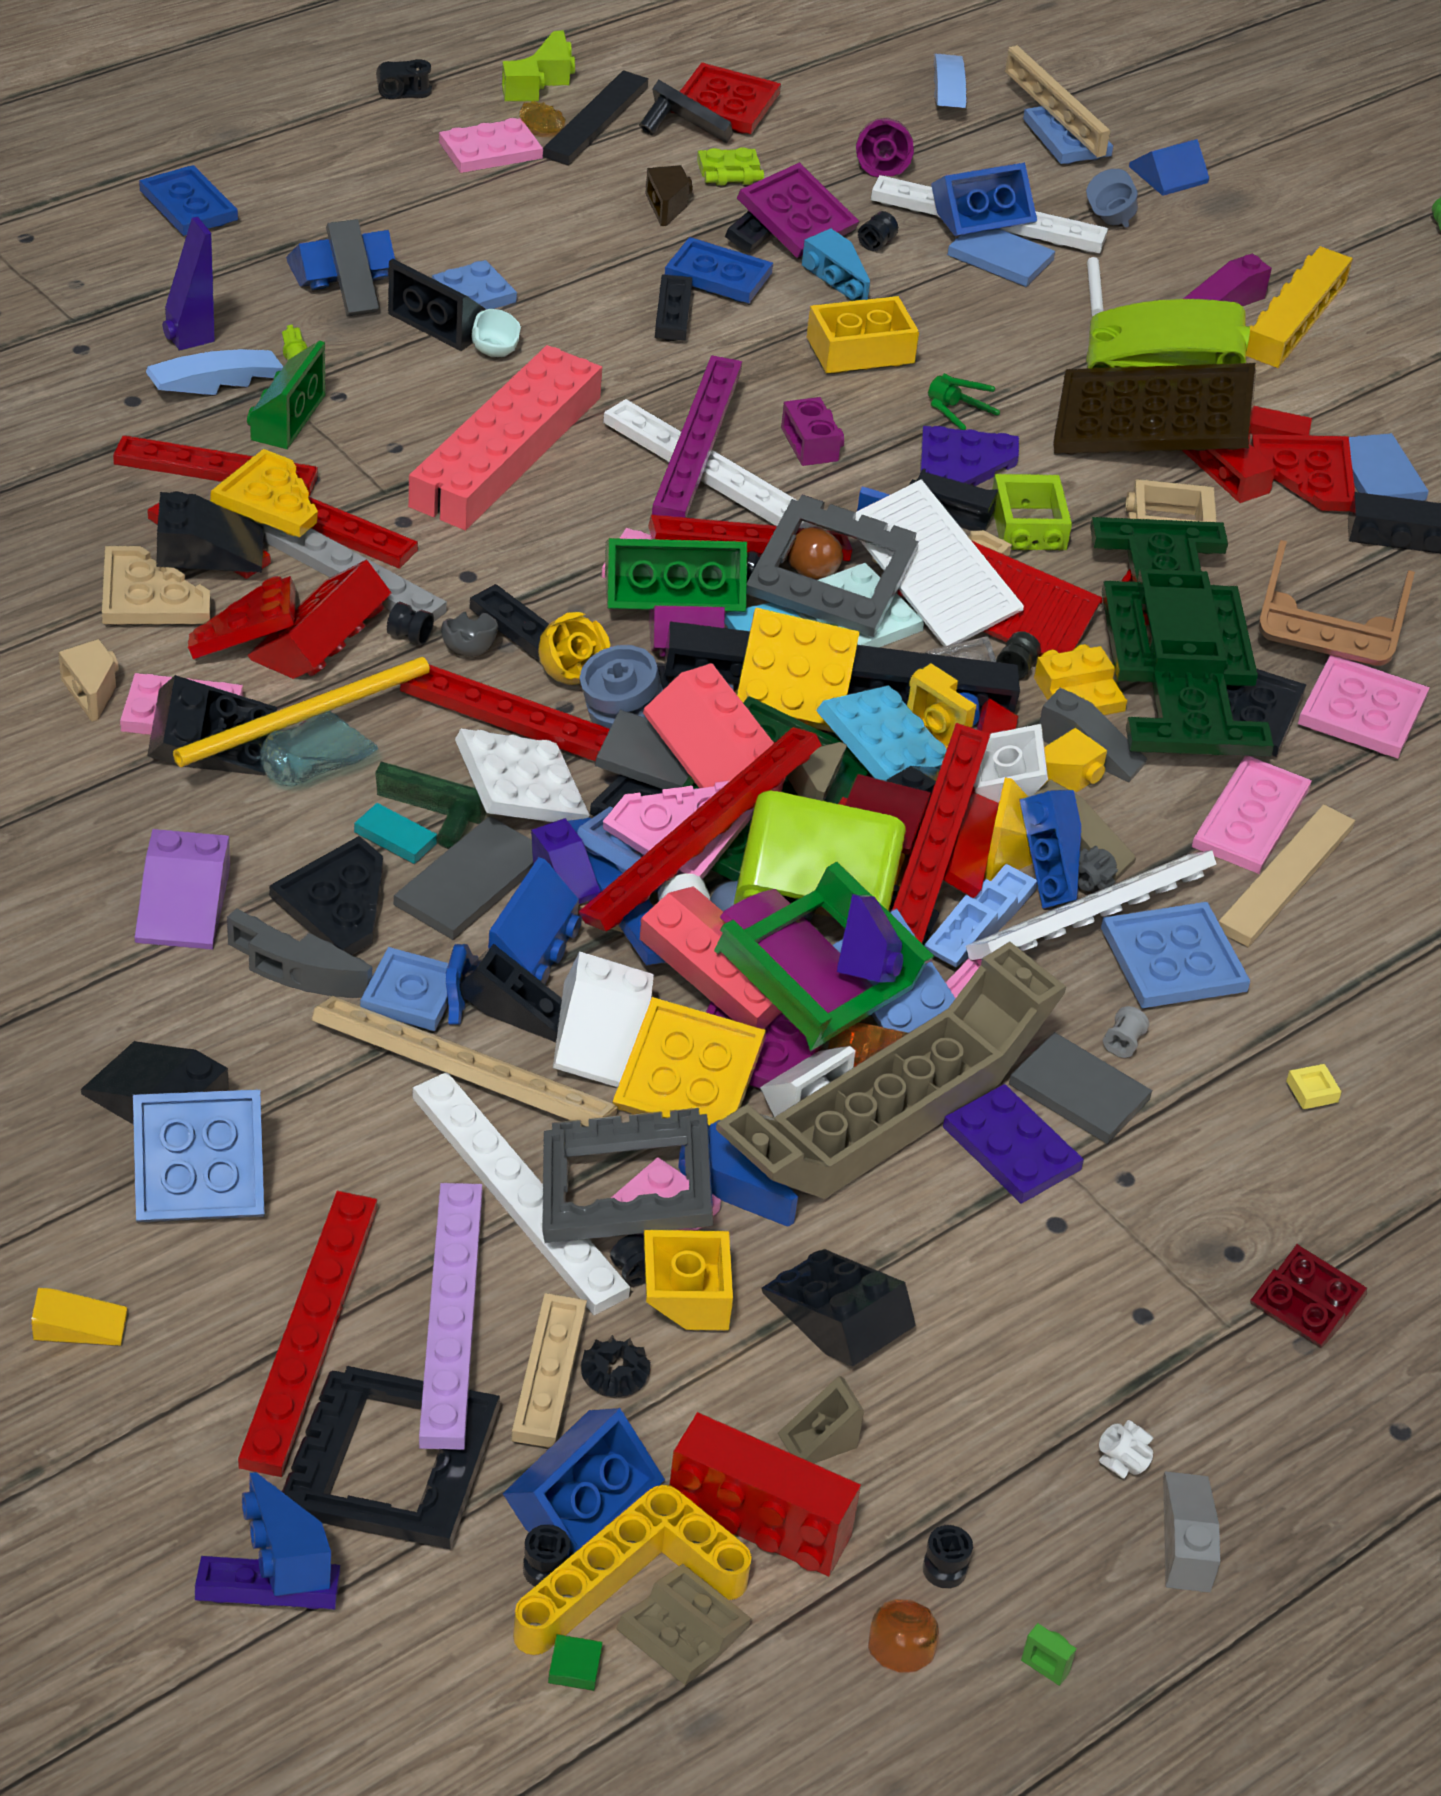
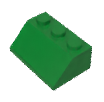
M317 341L289 359L282 370L276 372L272 384L268 389L265 388L259 402L255 407L252 406L248 412L247 425L250 426L252 441L288 450L325 397V342Z

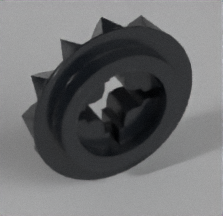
M612 1335L605 1342L596 1339L589 1350H584L581 1374L586 1384L602 1395L610 1397L628 1396L639 1391L646 1384L650 1375V1360L645 1355L644 1347L634 1346L631 1338L625 1342L616 1341ZM622 1358L623 1366H618L609 1374V1363Z

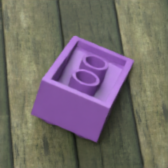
M152 829L145 860L135 943L213 950L230 872L229 836Z

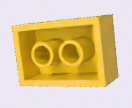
M899 296L812 305L809 311L806 337L825 372L840 373L849 370H868L875 367L915 363L919 331Z

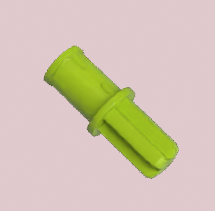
M292 324L287 325V329L282 331L284 341L283 355L289 360L308 348V346L303 341L300 328H293Z

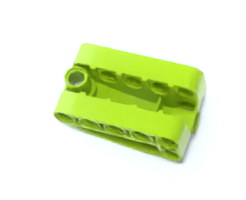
M1171 299L1140 302L1097 313L1090 321L1089 346L1086 357L1087 368L1246 363L1250 326H1246L1245 309L1238 303L1228 301Z

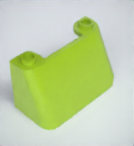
M778 791L762 792L756 799L734 904L752 895L771 889H776L783 896L800 899L816 889L828 866L838 862L889 911L906 832L905 825L898 818L887 814Z

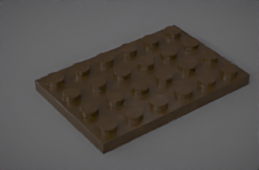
M1256 363L1066 369L1053 441L1054 453L1077 454L1098 452L1104 454L1123 451L1138 453L1141 451L1159 450L1171 452L1174 450L1204 451L1207 449L1237 450L1249 448Z

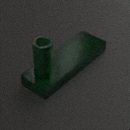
M382 761L375 772L378 796L447 815L436 837L437 843L446 849H450L461 839L469 822L480 824L485 818L486 811L476 788Z

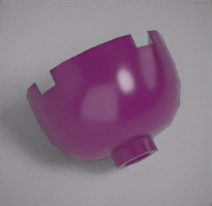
M877 118L868 123L859 133L856 142V153L861 167L875 177H879V175L887 177L903 173L910 165L914 154L913 138L908 128L901 122L891 118Z

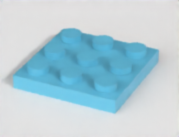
M889 685L823 700L816 710L876 779L886 781L909 766L941 767L947 750L945 745L930 733L924 726L923 720L907 707L902 701L900 694L891 689Z

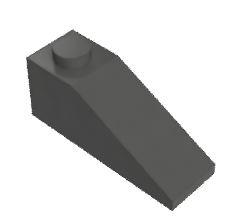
M1059 688L1043 705L1039 724H1041L1043 740L1050 744L1072 729L1077 728L1107 750L1104 763L1105 771L1127 782H1130L1146 764L1147 758L1141 752L1130 751L1128 739L1090 701Z

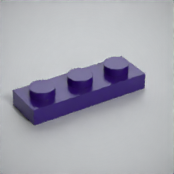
M201 1556L195 1583V1600L212 1601L215 1603L229 1602L259 1604L262 1606L276 1605L306 1607L309 1609H335L340 1582V1565L331 1564L330 1589L274 1596L269 1577H261L259 1559Z

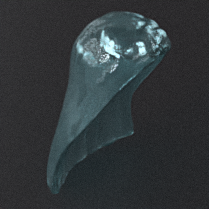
M328 711L304 720L295 727L270 733L262 745L260 758L262 768L267 777L279 785L294 787L325 772L359 763L378 750V746L360 734L356 729L349 727L336 714Z

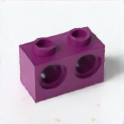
M821 397L784 401L781 429L800 464L807 466L839 461L840 448L844 446V434L842 429L838 428L835 424L832 411L826 408Z

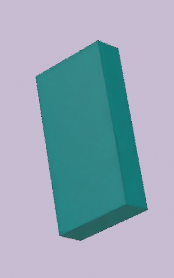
M376 803L354 823L355 833L413 864L437 844L436 833L379 803Z

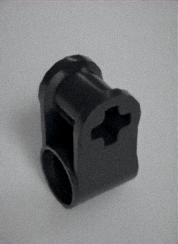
M422 59L383 62L376 69L379 93L386 99L428 97L432 93V86L429 84L431 64ZM387 79H395L394 81L386 82Z

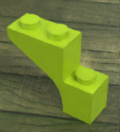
M564 30L553 31L534 55L521 60L502 61L504 101H539V90H544V86L570 85V74H575V58L572 56L571 42H566Z

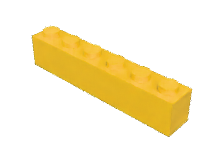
M1321 246L1312 256L1308 255L1301 270L1296 269L1291 282H1286L1281 289L1280 295L1272 298L1268 310L1260 313L1254 326L1250 325L1246 356L1279 368L1345 286L1353 258Z

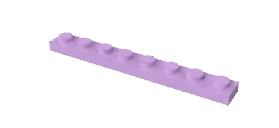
M440 1183L419 1449H465L482 1184Z

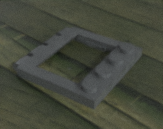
M803 494L798 501L791 499L747 582L746 594L874 637L918 550L919 541L915 540L917 533L893 525L890 532L886 531L888 527L887 522L863 514L859 521L855 520L856 512L830 504L828 509L824 510V501ZM802 521L894 551L888 566H886L874 590L872 598L778 567L780 563L784 562L795 542V534Z
M699 1107L670 1110V1118H663L662 1111L629 1115V1122L624 1123L622 1122V1116L589 1119V1126L582 1127L581 1120L552 1123V1130L544 1131L542 1214L544 1243L644 1233V1230H678L713 1226L709 1125L707 1114L700 1115ZM688 1145L685 1146L686 1179H689V1190L680 1191L677 1195L669 1198H664L654 1193L638 1195L629 1202H621L615 1198L596 1199L594 1203L588 1206H578L573 1202L566 1203V1192H568V1161L566 1157Z

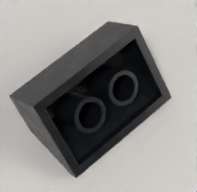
M391 259L389 261L388 314L459 351L473 344L472 328L476 316L479 312L486 309L468 296L395 259Z

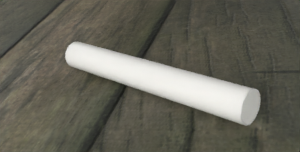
M1095 257L1087 260L1092 317L1104 311L1099 260Z

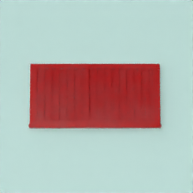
M972 541L1024 605L1023 611L982 632L1005 642L1008 641L1013 633L1018 631L1030 633L1040 643L1041 653L1039 657L1049 650H1056L1058 653L1073 651L1077 647L1097 608L1102 604V597ZM898 589L897 594L903 596V594Z

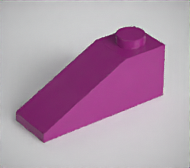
M1253 253L1229 261L1183 299L1235 302L1241 306L1249 305L1265 299L1272 268Z

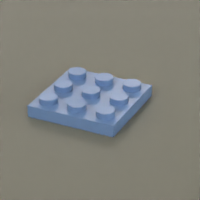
M1208 902L1103 917L1101 930L1141 1008L1248 992L1250 979Z
M260 1089L133 1095L136 1222L265 1217Z

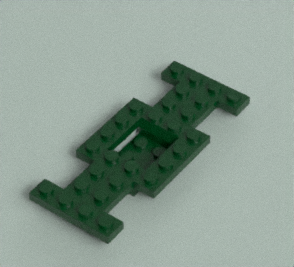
M1092 517L1090 530L1093 547L1105 550H1127L1133 582L1103 581L1101 591L1117 681L1152 682L1159 717H1128L1126 732L1130 751L1271 757L1274 745L1269 722L1233 721L1226 685L1255 686L1258 677L1238 586L1210 585L1208 572L1201 571L1198 553L1226 554L1228 540L1224 522ZM1143 611L1148 614L1152 634L1151 646H1149Z

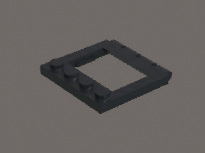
M347 1366L345 1372L330 1371L319 1396L320 1402L316 1404L305 1431L306 1437L302 1439L291 1466L293 1472L288 1474L282 1492L324 1524L451 1549L500 1408V1396L469 1390L465 1449H439L418 1510L414 1512L394 1508L389 1503L349 1495L345 1498L330 1495L366 1400L371 1399L421 1409L424 1381Z

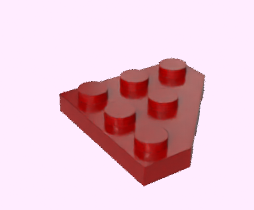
M1252 434L1251 445L1276 467L1274 475L1276 481L1322 511H1350L1355 486L1349 436Z
M275 576L265 580L262 586L255 588L238 601L230 604L215 617L195 628L189 634L188 649L192 658L196 659L294 626L296 588L291 576L283 579L280 576Z

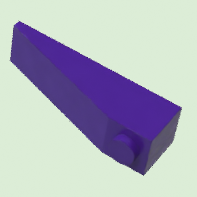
M198 216L191 219L165 306L166 320L162 323L165 337L168 340L171 339L179 351L215 342L211 232Z

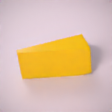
M38 1288L32 1314L33 1340L121 1346L128 1310L125 1306L56 1289Z

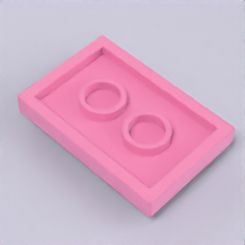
M509 118L495 123H480L478 126L466 128L456 127L448 131L439 132V143L460 173L543 159L542 146L521 118Z
M135 673L120 720L122 732L151 735L159 689L172 677ZM189 679L243 696V685Z

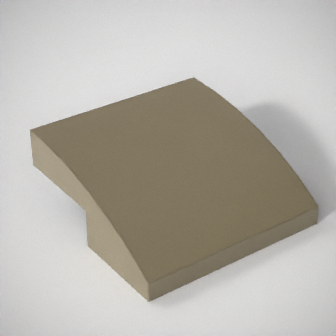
M682 1564L655 1582L648 1598L621 1615L616 1629L686 1685L708 1668L731 1646L749 1626L752 1618Z

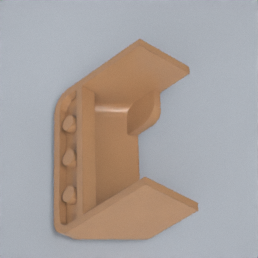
M1280 540L1259 620L1261 634L1271 641L1374 666H1381L1390 662L1396 651L1415 572L1410 570L1407 572L1394 619L1379 616L1371 618L1363 625L1297 609L1296 601L1290 595L1274 591L1287 541Z

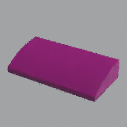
M771 889L752 895L726 909L720 918L725 923L734 919L745 930L790 903L776 889ZM804 917L758 942L827 1013L873 987L867 979L837 972L840 952Z

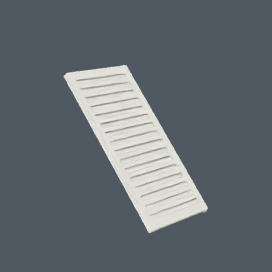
M922 479L856 512L855 520L859 521L863 514L887 522L888 527L886 531L890 532L893 525L917 533L915 540L919 541L918 550L898 589L946 650L1024 610V605ZM861 541L880 567L885 570L894 551Z

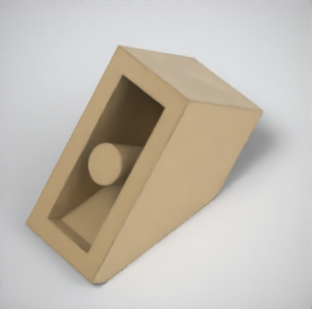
M99 639L59 652L61 680L91 722L100 718L116 688L115 672L119 670L115 654L112 651H107Z

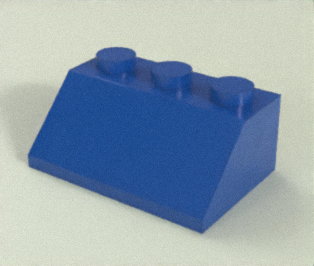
M1025 162L946 175L931 183L937 214L954 236L1037 222Z
M389 230L362 234L372 281L389 277V261L395 259ZM329 239L300 243L286 257L287 263L300 287L310 286L311 290H319L329 287L330 282L338 281Z
M538 857L489 930L488 948L495 944L544 984L548 980L552 964L561 961L567 941L570 937L575 938L582 923V917L578 916L579 899L546 859Z
M621 1408L589 1410L528 1468L503 1495L528 1532L540 1525H554L564 1530L570 1539V1557L648 1490L659 1486L665 1478Z

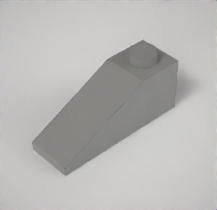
M1165 1471L1163 1476L1166 1588L1211 1592L1220 1565L1219 1521L1209 1477Z

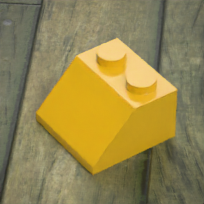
M644 1230L646 1303L686 1330H729L733 1303L729 1231Z

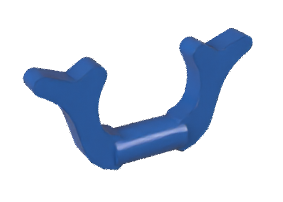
M468 944L454 945L446 970L449 1025L461 1024L465 1002L461 996L460 978L461 975L462 977L465 976L472 964L479 958L478 955L472 954Z

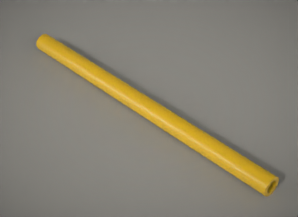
M419 657L175 749L173 751L174 760L179 767L189 765L428 674L430 670L429 664L424 657Z

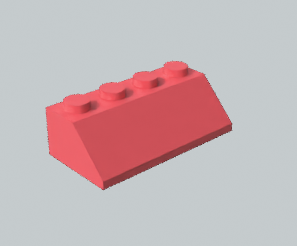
M712 663L679 674L643 711L645 717L699 788L714 787L716 782L731 781L774 744ZM784 781L770 791L781 792Z
M694 886L665 895L641 918L640 940L733 1021L765 1029L782 1012L722 952L717 954L714 951L722 935L720 929L725 924L720 918L723 911Z

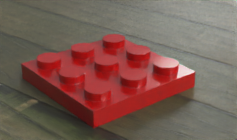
M701 62L680 92L730 121L732 129L736 132L752 134L779 96L781 83Z

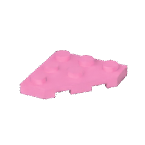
M730 781L716 782L714 787L693 789V786L663 789L661 794L641 796L640 793L625 794L603 820V829L645 855ZM754 808L745 811L732 823L726 832L719 834L707 844L701 854L685 863L676 875L684 873L695 874L703 879L751 820Z

